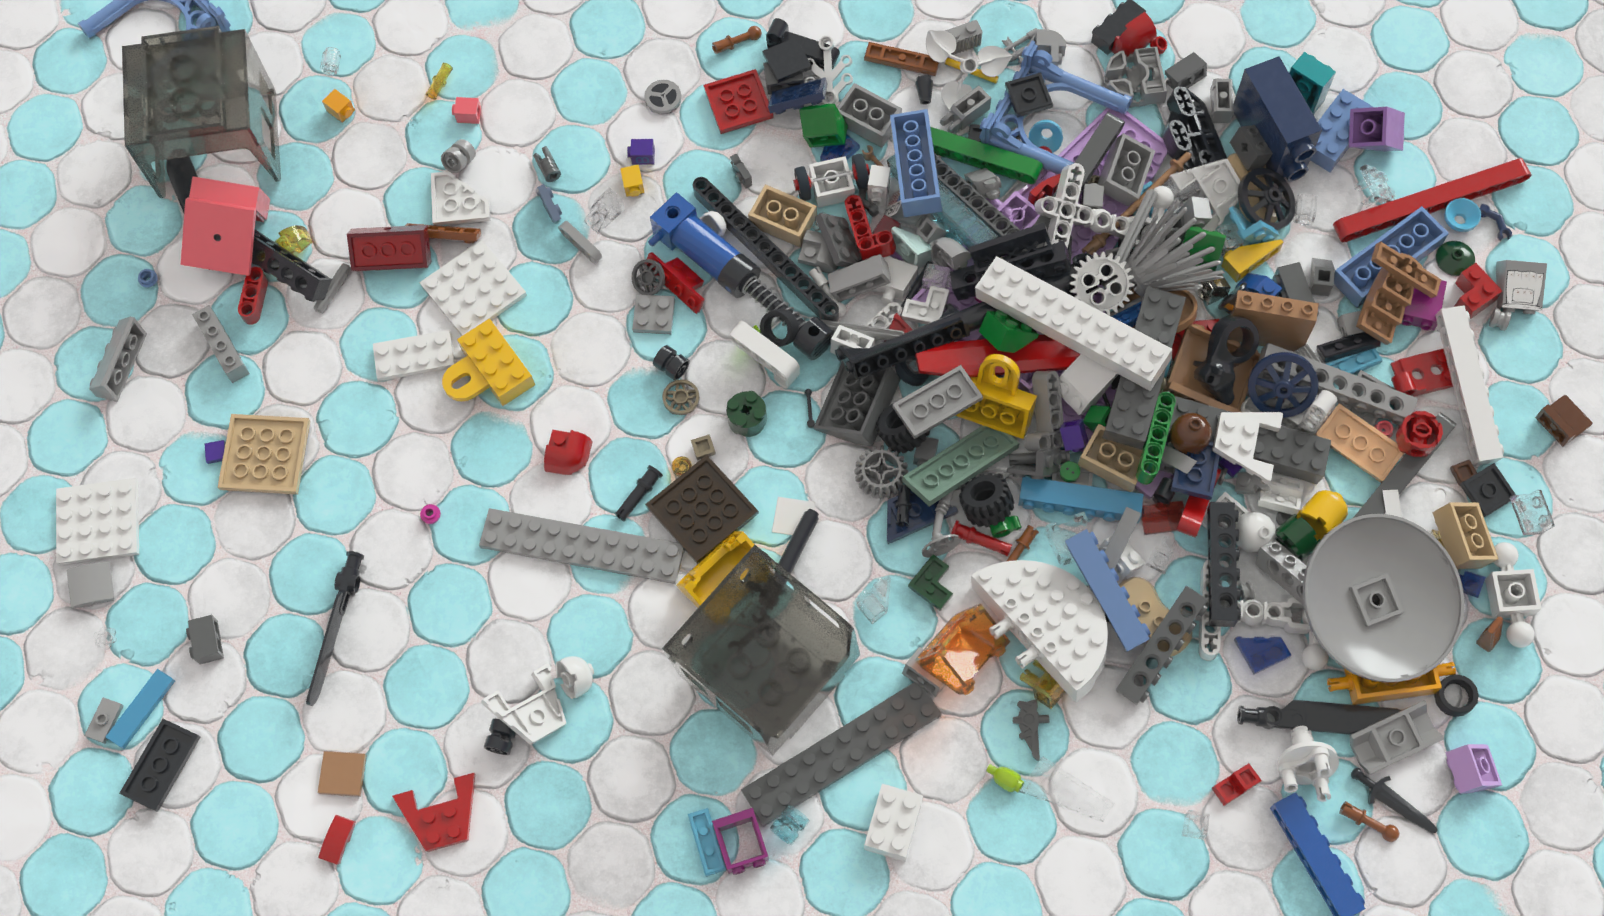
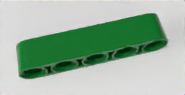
M1170 392L1159 394L1146 441L1142 448L1136 478L1144 485L1153 482L1160 468L1176 403L1175 396Z

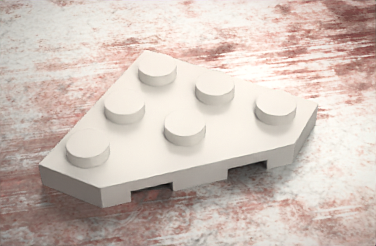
M449 171L431 173L433 225L443 226L491 221L490 203L485 197H481L473 188L461 182Z

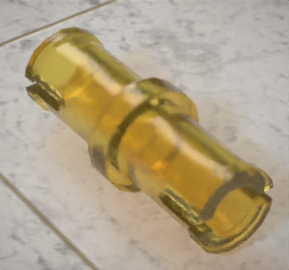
M443 62L437 75L433 76V82L426 92L429 98L437 99L439 92L447 84L446 80L453 70L451 65Z

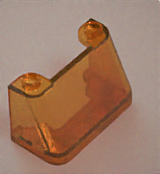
M979 603L953 616L918 655L915 661L922 669L957 694L968 695L975 688L973 677L989 658L1003 655L1006 652V646L1011 641L1005 634L998 639L991 635L989 628L996 625V622L982 604Z

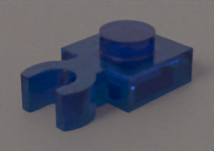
M1466 570L1464 575L1459 573L1463 592L1478 598L1486 577Z

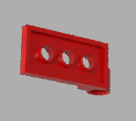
M1444 348L1402 358L1390 364L1395 375L1391 378L1394 389L1415 397L1453 387ZM1437 367L1441 374L1436 375L1432 373L1431 368ZM1412 372H1419L1422 375V379H1415L1412 376Z

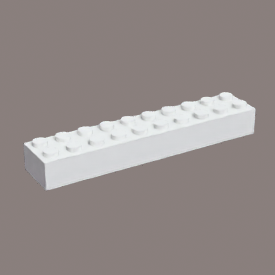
M997 256L975 287L977 299L1149 391L1152 390L1171 360L1172 348Z

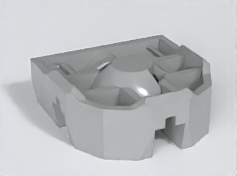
M1157 47L1135 49L1134 53L1126 57L1124 51H1119L1110 57L1103 79L1105 88L1123 96L1125 94L1131 96L1132 102L1129 108L1165 103L1167 88ZM1133 62L1134 66L1132 68L1126 67L1127 63ZM1152 69V79H1153V80H1152V81H1148V79H1149V70ZM1140 91L1141 99L1139 102L1133 100V92Z

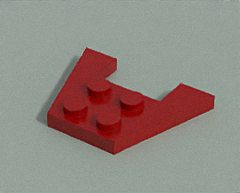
M475 773L454 778L458 799L419 810L413 790L392 795L426 852L469 841Z

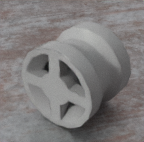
M1495 308L1489 321V327L1496 326L1500 330L1505 331L1512 313L1508 311L1501 312L1500 309Z

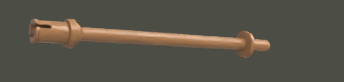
M1186 152L1178 160L1172 159L1170 161L1171 167L1147 190L1162 186L1170 179V175L1184 171L1183 165L1191 158V153ZM1147 190L1120 216L1129 218L1139 208ZM1117 221L1115 223L1116 229L1120 227V224ZM1095 234L1092 240L1081 249L1082 253L1087 252L1092 256L1094 252L1106 245V239L1111 234Z

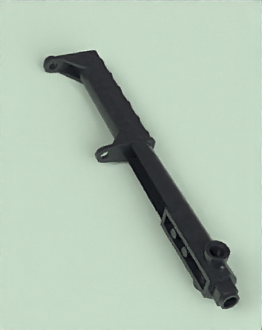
M1088 253L1078 254L1072 259L1071 271L1041 280L1069 295L1074 294L1070 292L1074 285H1070L1069 282L1074 281L1075 278L1071 277L1070 274L1077 273L1074 266L1081 267L1079 260L1087 262L1085 256L1088 255L1093 259V255L1091 256ZM1104 265L1101 268L1102 275L1108 276L1110 274V267ZM1090 274L1083 278L1084 284L1087 286L1092 284L1093 277ZM1098 285L1086 290V293L1088 294L1098 288ZM982 301L959 311L949 303L945 305L946 311L934 322L870 348H844L839 346L835 350V354L839 361L842 360L844 362L847 372L852 373L856 380L916 357V353L970 336V332L980 329L987 311L996 312L998 309Z

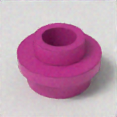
M433 504L424 506L420 512L422 521L427 524L436 523L441 516L439 508ZM429 511H433L431 516H427Z

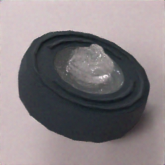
M916 357L895 365L899 378L911 386H920L929 377V374L919 373Z

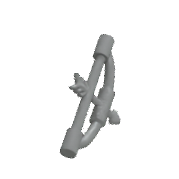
M1037 28L1029 31L1024 37L1012 43L1009 37H1007V40H1002L1006 46L1004 49L1006 51H1013L1009 62L1018 58V62L1022 63L1023 58L1021 56L1025 47L1017 51L1014 47L1029 39L1030 42L1026 45L1028 47L1032 40L1035 41Z

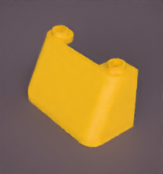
M735 531L689 571L676 586L703 614L716 624L717 622L721 623L728 617L727 608L748 589V587L743 585L745 578L755 582L760 580L764 582L772 575L771 571L775 567L743 531Z

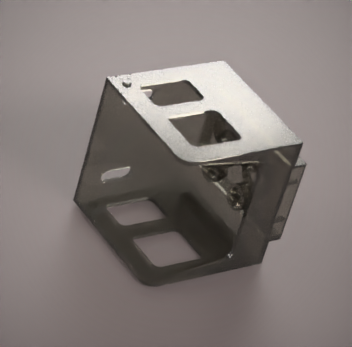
M219 26L141 36V44L122 46L125 147L160 199L166 196L165 160L247 149L251 151L274 178L275 182L281 181L276 90L245 29L222 32ZM266 94L268 95V105H269V109H268V107H267V105H266V103H265V101H264L262 95H266ZM261 113L269 126L271 153L263 139ZM154 161H155V171L153 170V168H152V166H151V163L154 162Z
M756 545L749 550L662 648L680 677L772 756L788 738L791 739L845 677L844 673L860 656L854 628ZM747 569L746 576L741 580V574ZM774 570L793 586V589L778 578ZM809 599L838 623L839 628L810 604ZM689 634V640L682 645L683 639Z

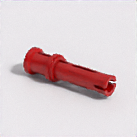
M956 520L951 534L958 535L967 544L975 543L1008 557L1012 544L976 531L977 529L974 526L968 527Z

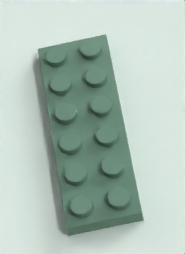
M981 426L904 475L902 482L928 506H931L1017 450L1020 443L1007 433Z

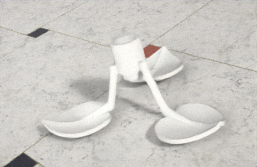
M929 30L926 35V49L934 61L941 63L949 57L961 62L960 69L964 75L960 82H948L943 87L941 93L942 100L949 112L954 103L972 91L971 86L963 84L968 74L976 71L977 67L981 65V71L984 75L996 77L1005 70L1012 55L1003 48L986 46L978 52L977 56L980 62H977L972 57L963 59L950 54L955 51L957 45L956 39L951 33L942 30Z

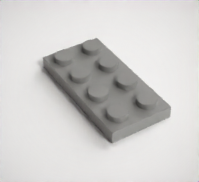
M960 365L895 402L892 407L915 439L983 400V396Z

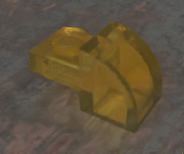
M300 225L283 229L278 233L280 237L275 241V243L291 253L295 251L300 253L313 243L307 229Z

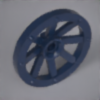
M1279 352L1264 357L1253 367L1248 379V391L1253 404L1261 412L1283 413L1282 418L1298 415L1309 408L1317 396L1319 387L1317 373L1312 364L1304 357L1290 352ZM1285 361L1283 376L1278 375L1272 365L1273 363ZM1293 362L1304 369L1291 379L1289 377ZM1266 368L1274 382L1258 378V376ZM1306 375H1309L1311 386H1294ZM1255 385L1272 389V391L1258 396ZM1293 393H1308V395L1302 402H1299ZM1278 397L1275 407L1264 403L1266 400ZM1284 398H1287L1294 405L1290 408L1281 409Z

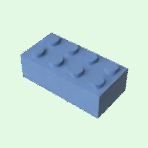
M1342 89L1318 121L1322 132L1315 147L1317 151L1310 161L1331 173L1349 149L1350 109L1371 108L1373 106Z

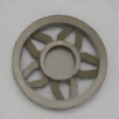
M676 380L669 383L664 389L662 396L666 409L676 415H686L693 412L700 398L697 387L688 380ZM676 385V391H669L673 386ZM685 385H688L693 389H688L686 391ZM696 397L694 404H692L691 400ZM666 399L669 401H673L671 402V406L667 404Z

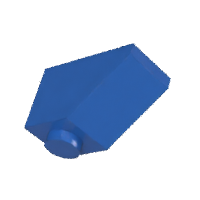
M1248 273L1235 287L1237 288L1243 282H1246L1247 288L1253 293L1279 297L1282 287L1268 276Z

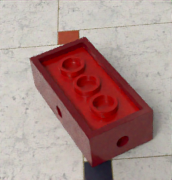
M427 225L352 228L347 233L351 271L428 268L432 262Z

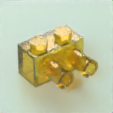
M1034 660L1033 665L1045 673L1039 678L1029 669L1024 670L1026 674L1022 673L1020 680L1033 688L1035 699L1049 709H1052L1066 692L1037 660Z

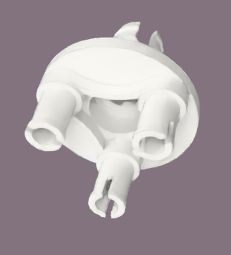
M1307 726L1295 727L1291 731L1293 746L1287 748L1277 761L1279 775L1284 783V790L1288 793H1293L1298 790V785L1312 784L1316 789L1319 801L1325 802V795L1330 800L1331 794L1328 783L1329 777L1336 772L1339 766L1337 752L1328 744L1315 742L1312 732L1308 731Z

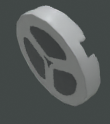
M657 80L651 83L645 91L646 105L652 112L657 114L671 113L681 103L682 95L679 86L670 80Z

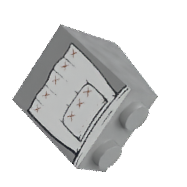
M1515 260L1497 261L1496 284L1502 290L1497 299V308H1503V312L1508 311L1515 313V309L1523 310V314H1535V311H1542L1547 263Z

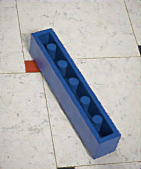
M1295 792L1274 803L1270 807L1272 813L1333 916H1354L1365 910L1363 897L1355 892L1351 877L1344 873L1339 857L1333 854L1329 848L1330 843L1324 834L1321 835L1318 830V823L1313 815L1310 816L1306 810L1305 800Z

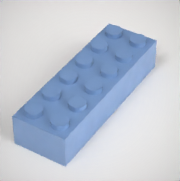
M928 109L890 115L904 218L942 212Z
M1421 206L1337 268L1334 274V285L1358 308L1365 302L1369 290L1382 268L1371 261L1377 243L1382 242L1398 253L1410 255L1419 262L1441 246L1449 233Z
M1085 529L1067 539L1065 545L1099 601L1103 612L1124 649L1128 652L1148 641V635L1151 632L1145 623L1141 624L1137 618L1140 616V613L1135 605L1131 606L1127 599L1130 596L1125 587L1120 588L1117 583L1120 578L1115 569H1109L1107 565L1109 559L1104 550L1099 551L1096 545L1099 543L1093 531L1089 533Z

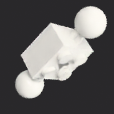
M1501 542L1494 546L1498 560L1493 562L1497 567L1501 568V571L1491 572L1485 579L1492 619H1496L1499 616L1511 618V625L1506 631L1507 640L1515 647L1524 648L1533 642L1535 635L1532 626L1524 622V617L1535 616L1542 609L1534 569L1514 570L1513 566L1519 557L1518 551L1514 545Z

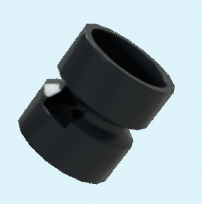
M669 345L663 346L653 360V366L662 372L666 371V375L675 381L684 375L690 364L689 359L682 354L677 355V351Z
M492 719L489 727L491 735L486 737L484 749L501 755H510L513 746L511 739L515 738L516 732L500 719Z

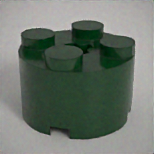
M740 392L728 400L726 408L729 427L734 433L744 437H752L763 430L767 421L766 405L756 392Z
M1294 514L1276 529L1275 534L1277 537H1275V540L1300 561H1303L1312 554L1320 539L1318 541L1315 539L1314 536L1317 533L1302 517L1297 519V514Z

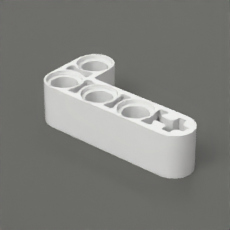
M740 321L728 334V338L732 343L774 373V379L781 387L787 389L800 375L799 363L792 356L744 321Z
M1322 390L1309 409L1298 415L1282 418V423L1290 429L1315 435L1337 403V397L1327 390ZM1290 403L1287 408L1293 407L1294 405Z

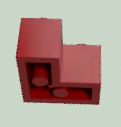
M1474 263L1464 270L1455 282L1464 295L1458 299L1454 307L1465 305V309L1468 311L1471 319L1496 302L1502 290L1477 263Z

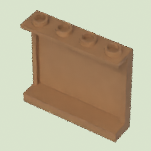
M1238 290L1236 303L1231 315L1244 317L1257 327L1260 337L1258 346L1265 347L1270 343L1288 351H1295L1306 345L1317 321L1319 303ZM1240 326L1230 333L1228 340H1236L1242 343L1243 333Z
M1190 325L1185 329L1163 392H1170L1174 396L1226 411L1242 412L1241 405L1248 392L1249 375L1253 367L1258 363L1260 353L1256 350L1255 354L1248 361L1234 367L1235 382L1233 392L1235 398L1230 405L1223 404L1215 400L1213 395L1194 378V371L1198 367L1194 366L1193 362L1206 360L1211 332L1205 330V327L1202 325ZM1227 339L1229 353L1236 351L1240 347V342Z

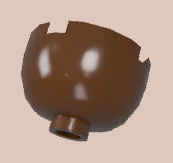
M1183 414L1175 420L1170 428V441L1182 453L1199 454L1210 443L1211 426L1206 418L1200 414Z

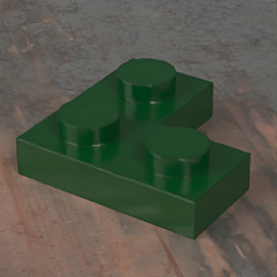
M933 554L908 584L911 590L939 611L944 608L953 596L951 591L938 582L949 569V565Z

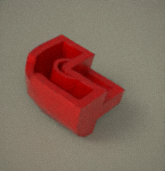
M1143 12L1125 25L1127 29L1120 37H1115L1112 52L1116 54L1119 51H1124L1126 57L1134 53L1135 49L1146 48L1150 41L1157 37L1156 27L1146 12Z
M552 429L549 444L546 445L544 455L545 472L572 475V473L579 471L583 466L585 467L593 443L591 438L573 430L564 432Z

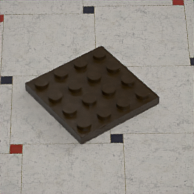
M708 455L704 456L645 504L646 508L672 537L680 543L697 564L733 532L741 529L759 514L754 505Z

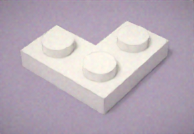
M930 286L926 303L906 299L902 319L921 324H929L938 320L945 311V305L950 294L949 289Z

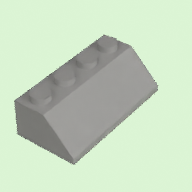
M130 316L119 320L117 326L113 329L112 338L105 347V354L102 360L98 363L95 377L90 381L89 389L96 397L118 402L147 335L134 317Z

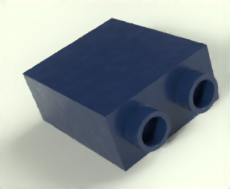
M1280 56L1244 69L1233 103V113L1241 127L1255 125L1273 154L1265 164L1266 168L1277 172L1283 178L1286 177L1289 182L1298 180L1309 170L1307 166L1311 157L1317 151L1315 147L1322 129Z

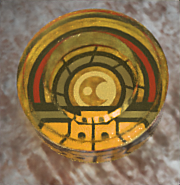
M684 456L677 457L672 462L673 473L678 477L692 467L691 461Z

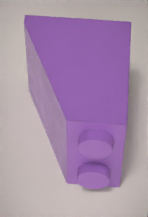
M1387 106L1350 109L1349 147L1384 152L1403 151L1405 113Z

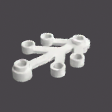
M824 35L819 39V46L824 54V71L816 65L812 58H808L809 62H813L812 69L809 71H813L819 78L826 77L828 85L825 99L822 100L821 104L835 103L837 105L839 101L838 94L846 85L852 84L853 77L849 73H844L841 81L834 88L833 81L845 67L851 66L852 59L849 55H843L840 62L832 70L831 50L834 48V40L830 36ZM830 42L829 47H824V44ZM845 58H849V62L847 64L843 63ZM809 76L805 79V82L815 80V78ZM849 76L850 80L845 82V77ZM829 96L833 97L831 102H827Z

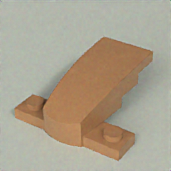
M1379 242L1375 245L1371 261L1382 268L1369 290L1356 327L1388 345L1392 343L1396 326L1402 324L1405 307L1411 305L1414 288L1433 298L1437 296L1441 279L1422 268V265L1412 256L1398 253L1386 244Z

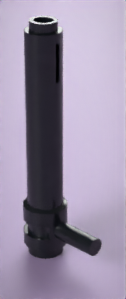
M808 509L804 512L771 578L766 581L765 585L748 578L744 579V586L760 592L758 603L761 606L773 610L774 606L778 605L780 601L779 596L783 595L785 585L819 520V514L815 510Z

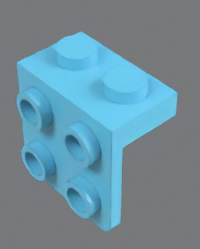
M1234 206L1229 208L1231 212L1229 215L1230 219L1237 225L1239 229L1237 233L1242 240H1246L1252 245L1274 241V238L1279 236L1278 231L1274 227L1261 220L1252 224L1243 216L1241 210Z

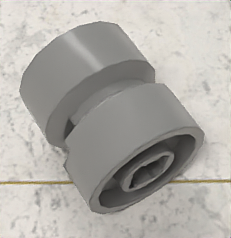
M460 139L442 153L441 162L449 172L458 173L475 158L476 152L470 142Z

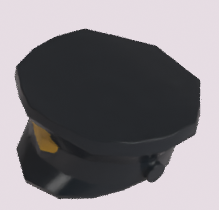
M1243 282L1223 298L1218 305V309L1225 310L1231 315L1236 303L1237 291L1251 292L1247 288V283Z

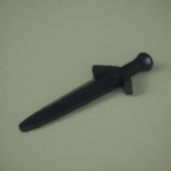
M1360 768L1352 770L1351 778L1359 780L1371 789L1368 796V804H1374L1376 798L1421 828L1432 833L1438 831L1436 826L1425 815L1384 783L1391 780L1390 776L1374 782L1364 775Z

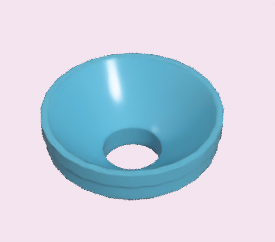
M1041 120L1030 129L1028 139L1037 147H1049L1053 153L1060 148L1063 142V132L1061 127L1054 121ZM1043 129H1050L1052 136L1045 138L1041 132Z
M1458 198L1447 205L1444 217L1446 223L1452 229L1459 232H1467L1478 225L1481 220V211L1473 201ZM1454 217H1463L1465 219V223L1458 224L1455 221Z

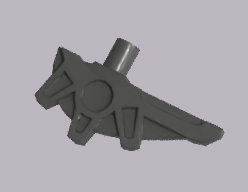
M1037 699L1029 702L1019 701L1017 706L1020 708V712L1017 717H1013V724H1019L1021 730L1019 738L1021 740L1025 739L1032 751L1033 758L1040 761L1038 726L1040 723H1050L1049 715L1038 714Z

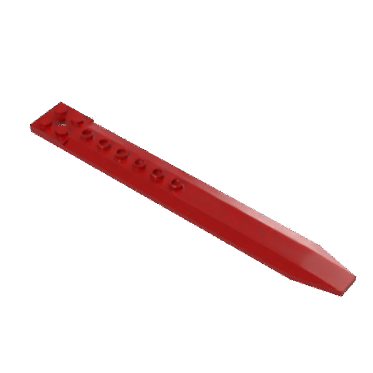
M1220 319L1194 321L1193 324L1202 325L1205 327V330L1211 332L1213 326ZM1185 329L1177 332L1175 335L1171 361L1175 359ZM1044 334L1038 335L1037 339L1015 353L998 351L987 339L957 341L916 353L918 371L921 374L942 376L961 365L968 376L972 378L978 377L979 368L983 360L993 354L1004 355L1017 364L1020 373H1032L1036 371L1066 370L1080 356V353ZM996 366L995 375H1005V370L1000 366Z

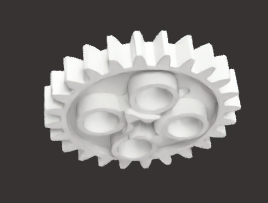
M1094 252L1093 259L1086 255L1087 262L1079 260L1081 267L1074 266L1077 273L1070 274L1071 277L1075 278L1074 281L1069 282L1070 285H1074L1070 292L1076 293L1075 298L1101 312L1105 311L1107 315H1110L1111 309L1117 313V306L1124 308L1123 300L1130 301L1126 295L1133 294L1129 287H1133L1135 284L1129 283V280L1134 278V276L1127 274L1131 268L1124 269L1127 262L1119 263L1120 256L1113 259V253H1109L1106 257L1105 252H1101L1100 257H1098L1097 253ZM1104 265H1108L1111 269L1108 276H1103L1101 273V268ZM1088 274L1093 277V282L1089 286L1083 282V278ZM1117 275L1116 279L1104 284V289L1098 287L1090 293H1086V290L1098 285L1099 280L1106 281L1112 276ZM1116 282L1119 284L1120 290L1113 294L1110 286ZM1096 292L1102 294V300L1099 303H1095L1092 299Z

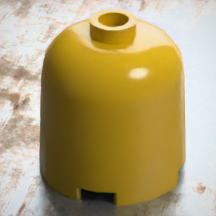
M1329 490L1318 491L1298 512L1296 518L1302 517L1311 525L1317 533L1314 537L1318 541L1345 520L1348 515V506L1339 493Z

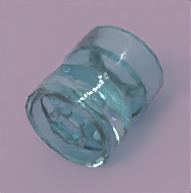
M788 804L781 813L782 818L776 819L770 830L781 840L792 846L799 836L798 831H803L810 820L798 809Z

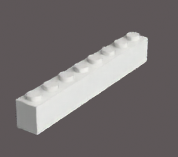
M1465 305L1441 309L1435 317L1472 464L1477 466L1496 463L1503 458L1504 448L1499 442L1498 426L1494 423V409L1489 403V390L1484 384V370L1480 368L1479 351L1475 349V335L1473 330L1470 329L1469 313L1466 311Z

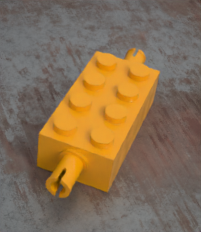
M1454 662L1443 663L1417 678L1400 682L1372 681L1344 669L1345 677L1328 678L1327 685H1330L1328 687L1330 692L1348 689L1352 705L1436 694L1442 688L1439 677L1455 675L1456 668H1452L1455 666Z

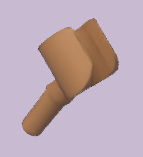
M867 146L869 153L862 150L865 160H871L877 166H884L874 156L872 146Z

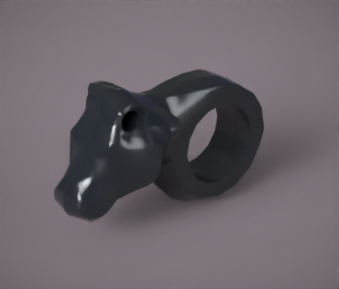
M1234 315L1221 318L1213 326L1206 360L1194 361L1193 365L1198 367L1194 371V378L1213 395L1215 400L1226 405H1230L1234 401V367L1248 361L1255 354L1260 338L1257 327L1250 320ZM1240 326L1243 333L1242 343L1236 351L1229 353L1227 339L1230 333Z

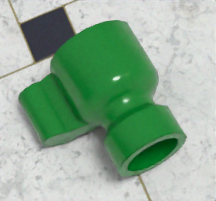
M1009 516L1005 518V521H1000L998 525H990L992 537L1002 538L1009 535L1012 531L1021 529L1018 516Z

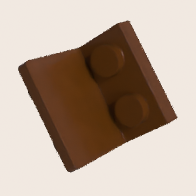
M1563 395L1551 405L1547 404L1535 417L1562 447L1593 424L1567 395Z

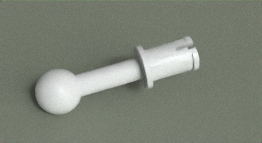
M820 267L812 269L809 275L838 305L839 318L843 317L846 314V306L838 302L830 293L829 280L825 278Z

